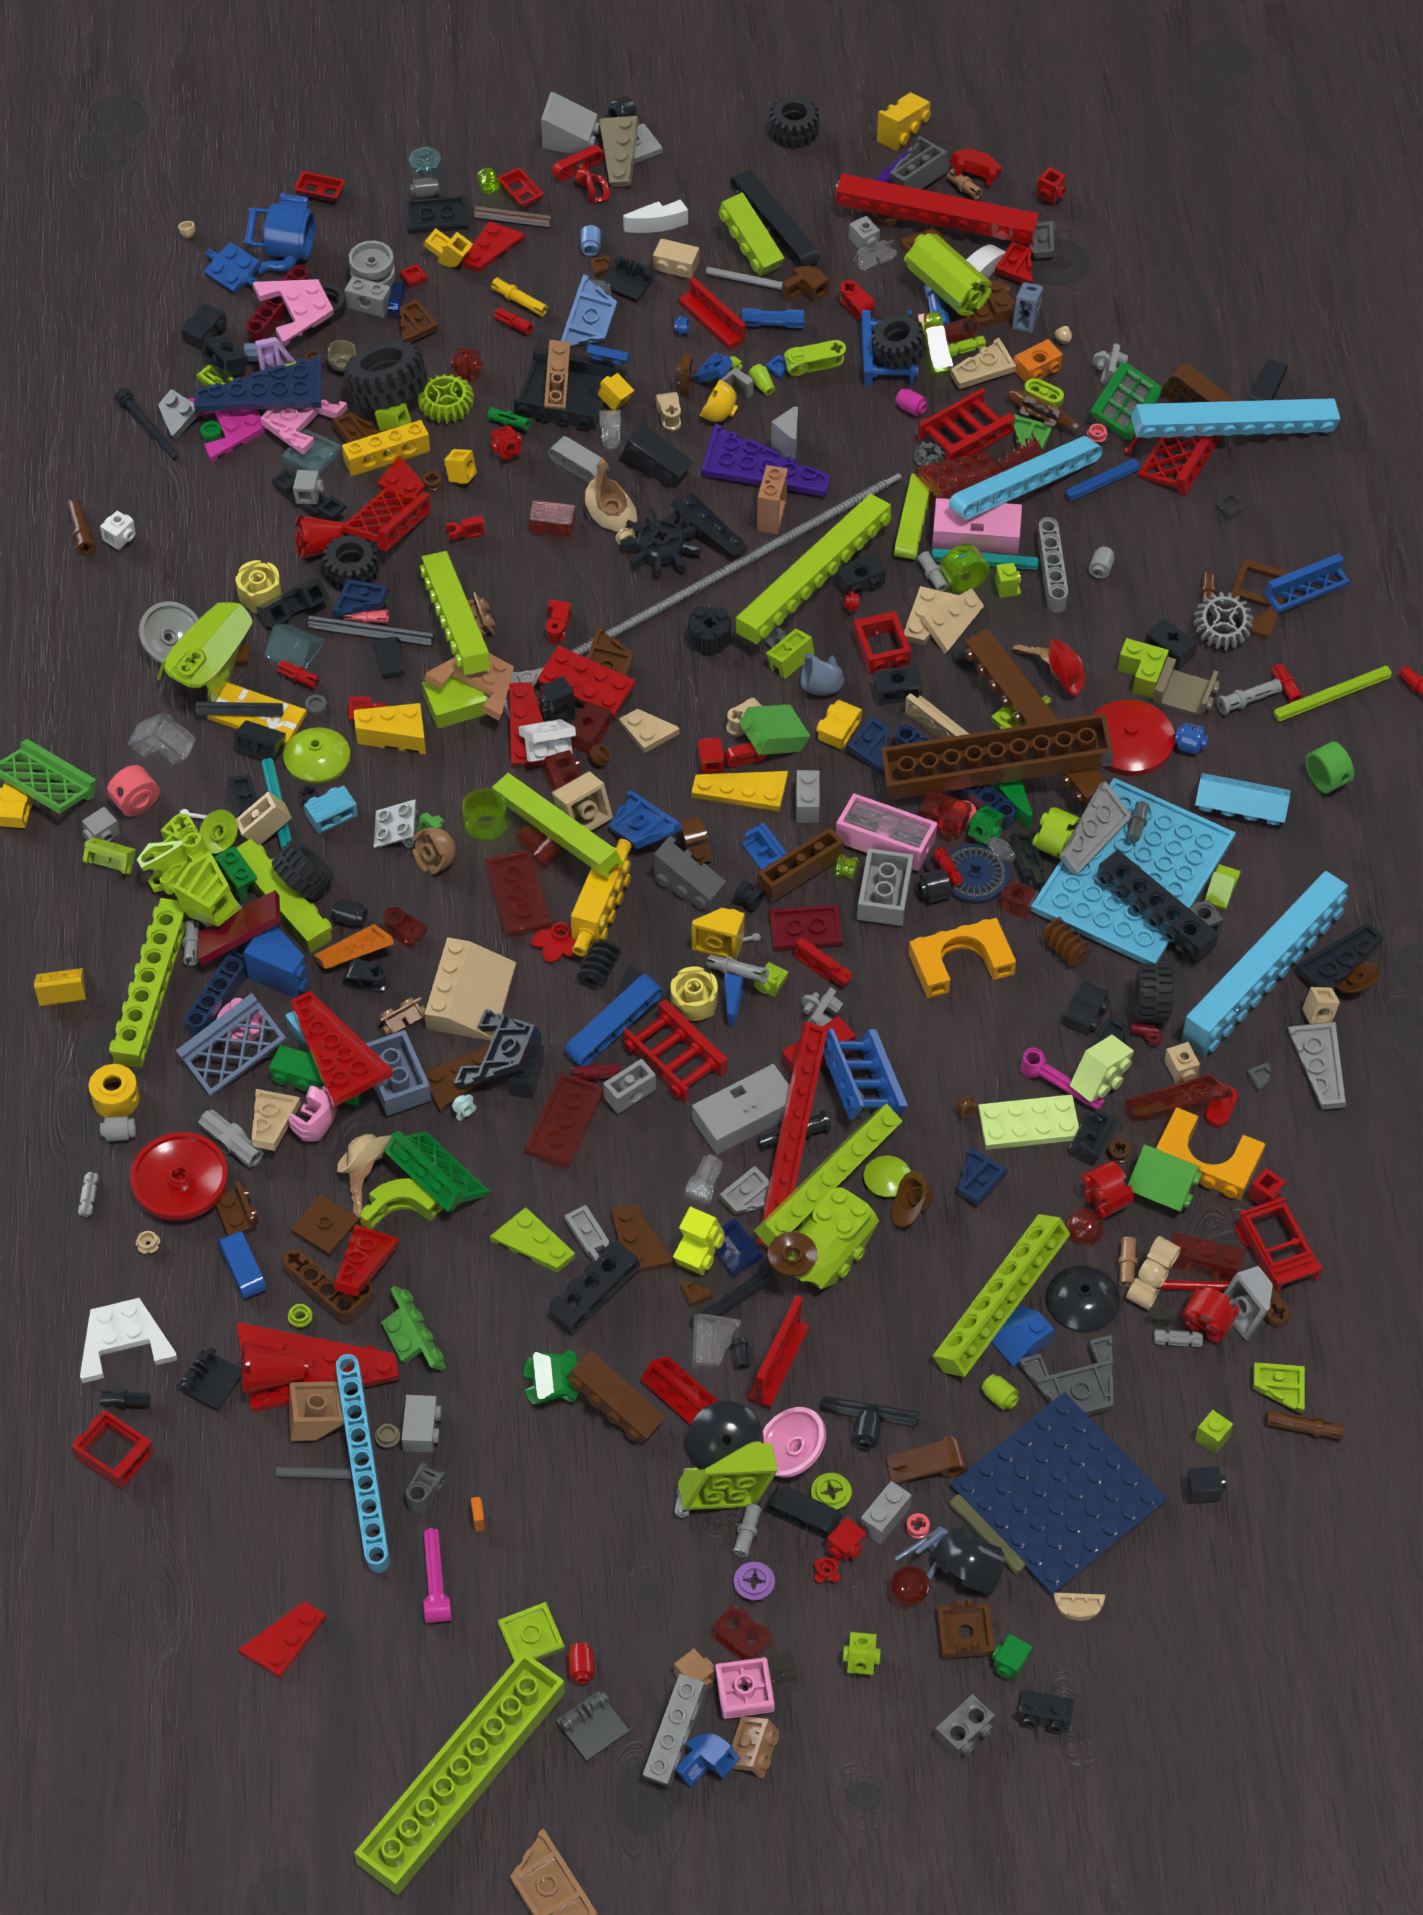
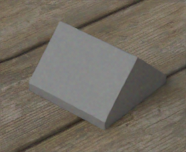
M792 407L773 420L771 425V449L779 452V455L786 459L790 457L796 460L798 407Z

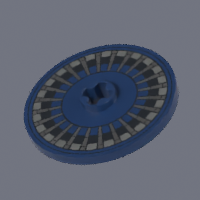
M966 844L953 849L947 854L958 869L957 872H960L963 877L961 885L956 887L951 885L953 896L968 902H985L997 897L1006 888L1009 881V867L1005 858L995 849L982 844Z

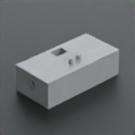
M773 1063L693 1104L692 1121L715 1154L718 1155L782 1122L790 1086Z

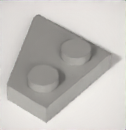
M754 1166L720 1193L719 1199L734 1215L764 1209L770 1181Z

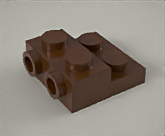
M1001 279L991 281V286L989 285L991 295L984 306L979 310L977 308L972 310L974 314L970 318L975 328L1014 319L1016 299L1010 298L1009 285L1003 284Z

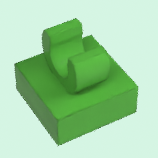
M426 812L420 815L416 832L430 827L442 829L441 824L445 820L439 815L432 817Z

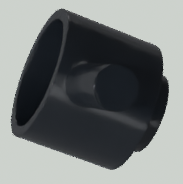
M931 860L926 861L924 866L927 873L921 874L920 881L917 882L921 898H925L927 903L951 897V884L946 871L943 868L937 870Z

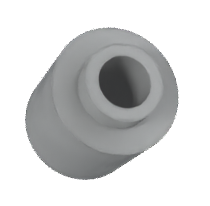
M1100 547L1094 552L1089 565V572L1092 576L1101 579L1109 576L1115 560L1114 552L1110 548Z
M128 1116L105 1118L104 1123H100L101 1137H105L106 1142L124 1141L136 1137L135 1119H129Z

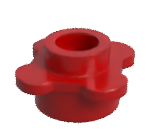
M827 1557L815 1560V1581L818 1583L824 1581L838 1582L840 1579V1575L837 1573L838 1560Z

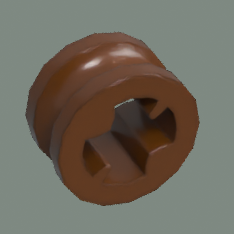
M428 471L423 475L422 480L426 491L436 492L441 488V475L438 472Z
M965 1096L955 1105L954 1109L960 1112L959 1115L962 1119L972 1116L979 1108V1105L973 1102L972 1096Z
M1122 1139L1113 1140L1109 1145V1159L1118 1164L1128 1160L1130 1153L1129 1143ZM1119 1148V1151L1123 1149V1154H1119V1152L1116 1154L1115 1149Z

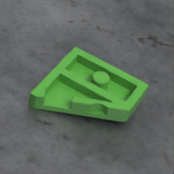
M1015 414L1014 431L1018 455L1030 459L1040 456L1052 433L1053 427Z

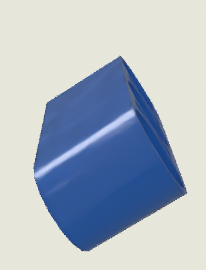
M242 1231L219 1239L221 1251L243 1299L267 1290L263 1276Z

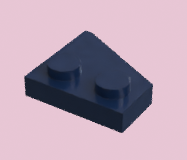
M348 579L334 606V616L338 617L381 609L389 594L388 586Z
M871 716L848 743L846 750L881 773L884 768L881 748L888 745L890 728Z
M970 1147L967 1151L968 1157L966 1165L963 1167V1176L959 1183L958 1193L978 1206L1007 1175V1168Z

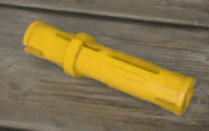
M498 277L493 280L492 283L495 286L491 285V289L504 295L505 299L515 301L540 317L546 314L548 305L520 291L514 284L510 285Z

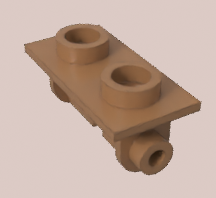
M474 592L475 599L468 600V604L482 637L488 632L495 636L493 629L495 622L487 612L490 609L484 598L481 599Z
M411 997L400 1004L401 1008L393 1011L392 1008L380 1015L381 1019L378 1021L377 1026L383 1024L382 1030L387 1036L397 1033L406 1027L402 1021L404 1018L409 1025L423 1019L426 1009L424 1006L419 1007L418 1005L421 998L413 1000Z

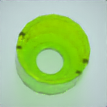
M972 543L956 546L940 562L941 571L956 592H966L971 588L975 589L987 579L990 573L988 563L978 547ZM966 554V556L962 558L957 557L959 555ZM965 573L971 575L969 580H963L961 576Z
M480 788L470 792L464 798L462 814L463 825L467 834L479 840H492L499 837L506 830L508 825L507 805L501 793L489 788ZM483 816H488L493 819L491 821L486 822L478 821V819Z

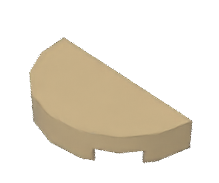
M1054 1593L1053 1598L1055 1606L1062 1615L1071 1620L1084 1621L1098 1615L1103 1608L1105 1595Z

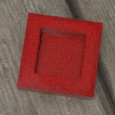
M418 264L399 271L400 277L409 289L428 281L427 275Z

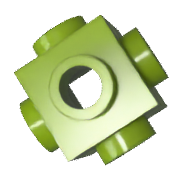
M850 1632L849 1646H844L843 1661L848 1662L847 1673L873 1675L874 1664L879 1665L881 1651V1649L876 1648V1634Z

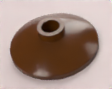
M1362 962L1337 989L1344 993L1364 991L1378 980L1380 969L1374 963Z
M785 1232L775 1237L770 1243L768 1259L771 1266L777 1272L786 1276H800L814 1267L817 1260V1248L812 1239L805 1234ZM790 1256H794V1257H796L797 1259L791 1260V1259H788V1258H789Z

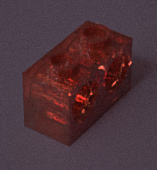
M570 750L544 757L545 771L554 791L582 776L579 772V761L577 757L573 758Z
M732 1604L712 1625V1638L740 1660L761 1658L771 1647L772 1635L768 1628L762 1624H756L742 1608L737 1609ZM729 1624H737L739 1628L732 1630L727 1626ZM755 1639L759 1643L757 1645H750L747 1641Z

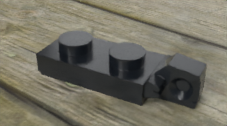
M1013 833L1009 839L1024 878H1027L1026 883L1030 891H1039L1041 886L1044 885L1043 873L1045 868L1037 847L1032 845L1034 837L1033 835Z

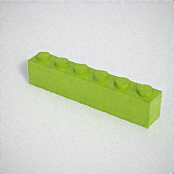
M249 839L236 847L257 876V881L249 884L251 889L259 898L276 890L280 895L281 923L309 954L332 941L331 923L327 918L323 919L319 915V911L313 903L309 904L306 897L293 890L277 875L272 866L274 859L270 860L267 857L262 845H257L252 839Z

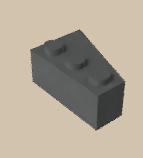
M919 136L914 147L908 149L906 157L901 158L890 172L891 184L923 189L949 171L947 151Z
M669 836L654 853L655 881L660 886L671 889L679 897L693 902L699 909H704L711 913L726 895V881L706 864L703 863L700 866L691 858L692 853L689 850L683 852L674 844L676 840Z

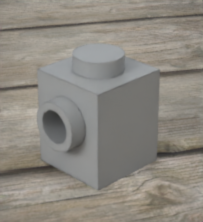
M867 216L849 224V239L862 253L879 245L880 230Z
M297 470L293 486L296 504H317L319 494L324 489V482L320 480L319 471Z
M105 807L82 820L84 828L82 834L87 841L92 838H98L110 842L120 834L117 820Z

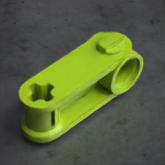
M832 340L791 348L783 355L786 362V370L791 376H800L806 373L839 367L844 362L846 345L842 341Z

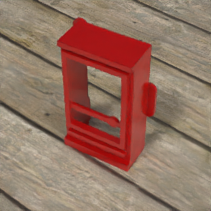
M1285 1197L1241 1211L1238 1223L1234 1228L1242 1245L1250 1247L1261 1270L1271 1281L1272 1287L1278 1294H1280L1283 1284L1312 1275L1315 1282L1319 1281L1323 1270L1286 1204ZM1279 1214L1291 1236V1241L1266 1249L1253 1223ZM1291 1245L1296 1247L1298 1255L1275 1263L1269 1255L1270 1252Z

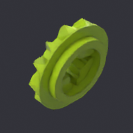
M837 1473L823 1474L816 1478L812 1484L811 1497L837 1510L846 1507L851 1499L852 1489L850 1483L845 1477ZM828 1485H830V1488H832L833 1492L837 1491V1493H835L834 1500L830 1497V1495H825L827 1493Z

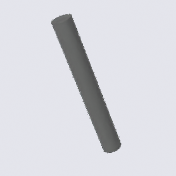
M276 1467V1477L352 1479V1469Z

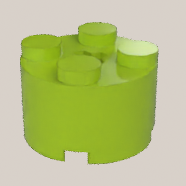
M1052 807L1048 813L1045 812L1040 820L1041 831L1035 835L1032 845L1041 851L1060 858L1081 818L1057 807Z

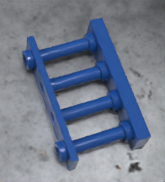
M862 310L864 386H872L873 377H877V375H909L910 386H914V377H918L919 373L918 365L913 363V366L905 367V369H891V367H877V365H873V362H876L878 358L875 349H872L874 345L871 331H873V328H876L878 322L882 321L871 319L870 310ZM907 310V314L912 316V310Z
M834 1029L827 1031L823 1055L849 1119L854 1120L863 1108H880L886 1103L900 1117L908 1105L877 1030L868 1029L860 1041H838ZM842 1050H859L864 1060H846ZM850 1069L868 1070L872 1079H854ZM858 1089H876L880 1099L861 1098Z

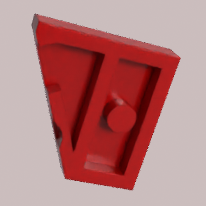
M1012 242L995 267V274L1022 284H1032L1031 248Z
M400 456L396 458L377 483L378 489L382 491L385 488H390L416 497L425 491V484Z

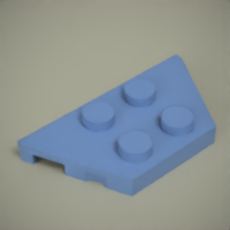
M583 274L561 339V341L570 342V347L604 342L617 307V301L610 295L605 294L600 286L593 284L587 275Z

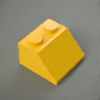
M720 908L693 920L692 950L710 955L714 954L723 958L732 957L737 960L744 939L745 913L735 909Z

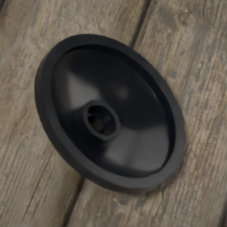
M1073 1266L1062 1270L1051 1280L1047 1289L1046 1302L1050 1314L1060 1325L1075 1332L1089 1333L1105 1328L1115 1319L1120 1307V1293L1115 1282L1105 1272L1090 1266ZM1081 1289H1086L1089 1292L1084 1293L1081 1291Z
M719 1401L703 1408L692 1421L688 1434L691 1455L702 1469L708 1468L747 1444L757 1441L764 1443L763 1429L756 1415L746 1406L732 1401ZM725 1435L731 1437V1443L728 1445L722 1443V1437Z

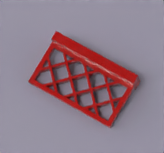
M1204 435L1196 438L1192 436L1189 440L1180 442L1178 439L1183 436L1161 437L1138 473L1139 478L1178 488V494L1186 496L1219 443L1220 435ZM1175 440L1176 444L1166 447V442ZM1195 446L1193 450L1187 452L1184 450V447ZM1180 449L1181 454L1171 456L1170 452ZM1166 454L1168 457L1159 461L1156 459L1157 456ZM1182 459L1186 460V463L1177 466L1175 461ZM1171 463V465L1173 466L1172 468L1166 470H1162L1161 466ZM1157 468L1159 471L1153 474L1147 473L1148 470ZM1173 473L1178 475L1175 480L1166 477Z
M385 488L341 526V531L379 543V550L388 551L430 513V494L422 492L416 497Z
M795 1296L756 1376V1381L748 1395V1402L771 1410L809 1331L810 1325L802 1322V1297Z

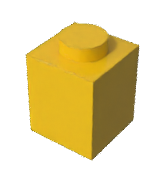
M616 373L612 377L607 376L601 381V388L597 395L615 412L628 403L635 390Z

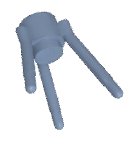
M937 1527L932 1533L929 1532L923 1539L895 1556V1561H899L915 1550L916 1554H920L927 1548L933 1552L938 1542L948 1531L943 1527ZM936 1561L920 1586V1590H925L939 1567Z

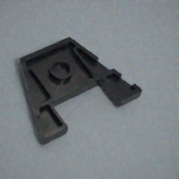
M485 1009L478 1027L482 1032L495 1031L482 1064L480 1066H461L454 1081L455 1086L458 1089H462L523 1070L538 1036V1028L533 1024L515 1018L512 1020L504 1014H495L492 1010Z

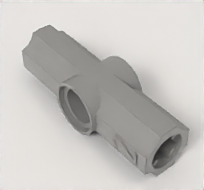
M213 1109L211 1111L207 1110L201 1116L198 1122L199 1127L215 1139L216 1144L224 1153H232L249 1168L255 1167L264 1155L263 1150L252 1146V1141L247 1138L239 1125L236 1123L230 1124Z

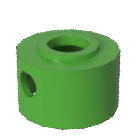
M1330 742L1306 755L1305 761L1308 774L1315 786L1323 793H1330L1353 780L1354 767L1345 749L1337 742Z

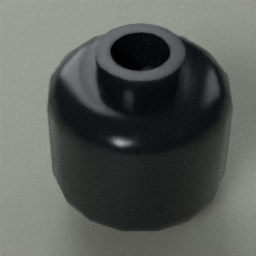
M625 96L610 102L607 114L609 118L636 116L637 109L634 101Z

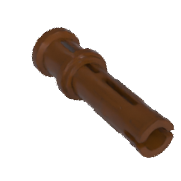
M74 498L75 505H73L72 499L67 502V507L73 522V538L77 542L76 550L80 555L92 554L96 549V545L91 539L92 531L86 525L81 502L79 499Z

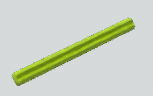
M1383 666L1274 710V717L1277 721L1285 720L1391 677L1392 672L1388 666Z

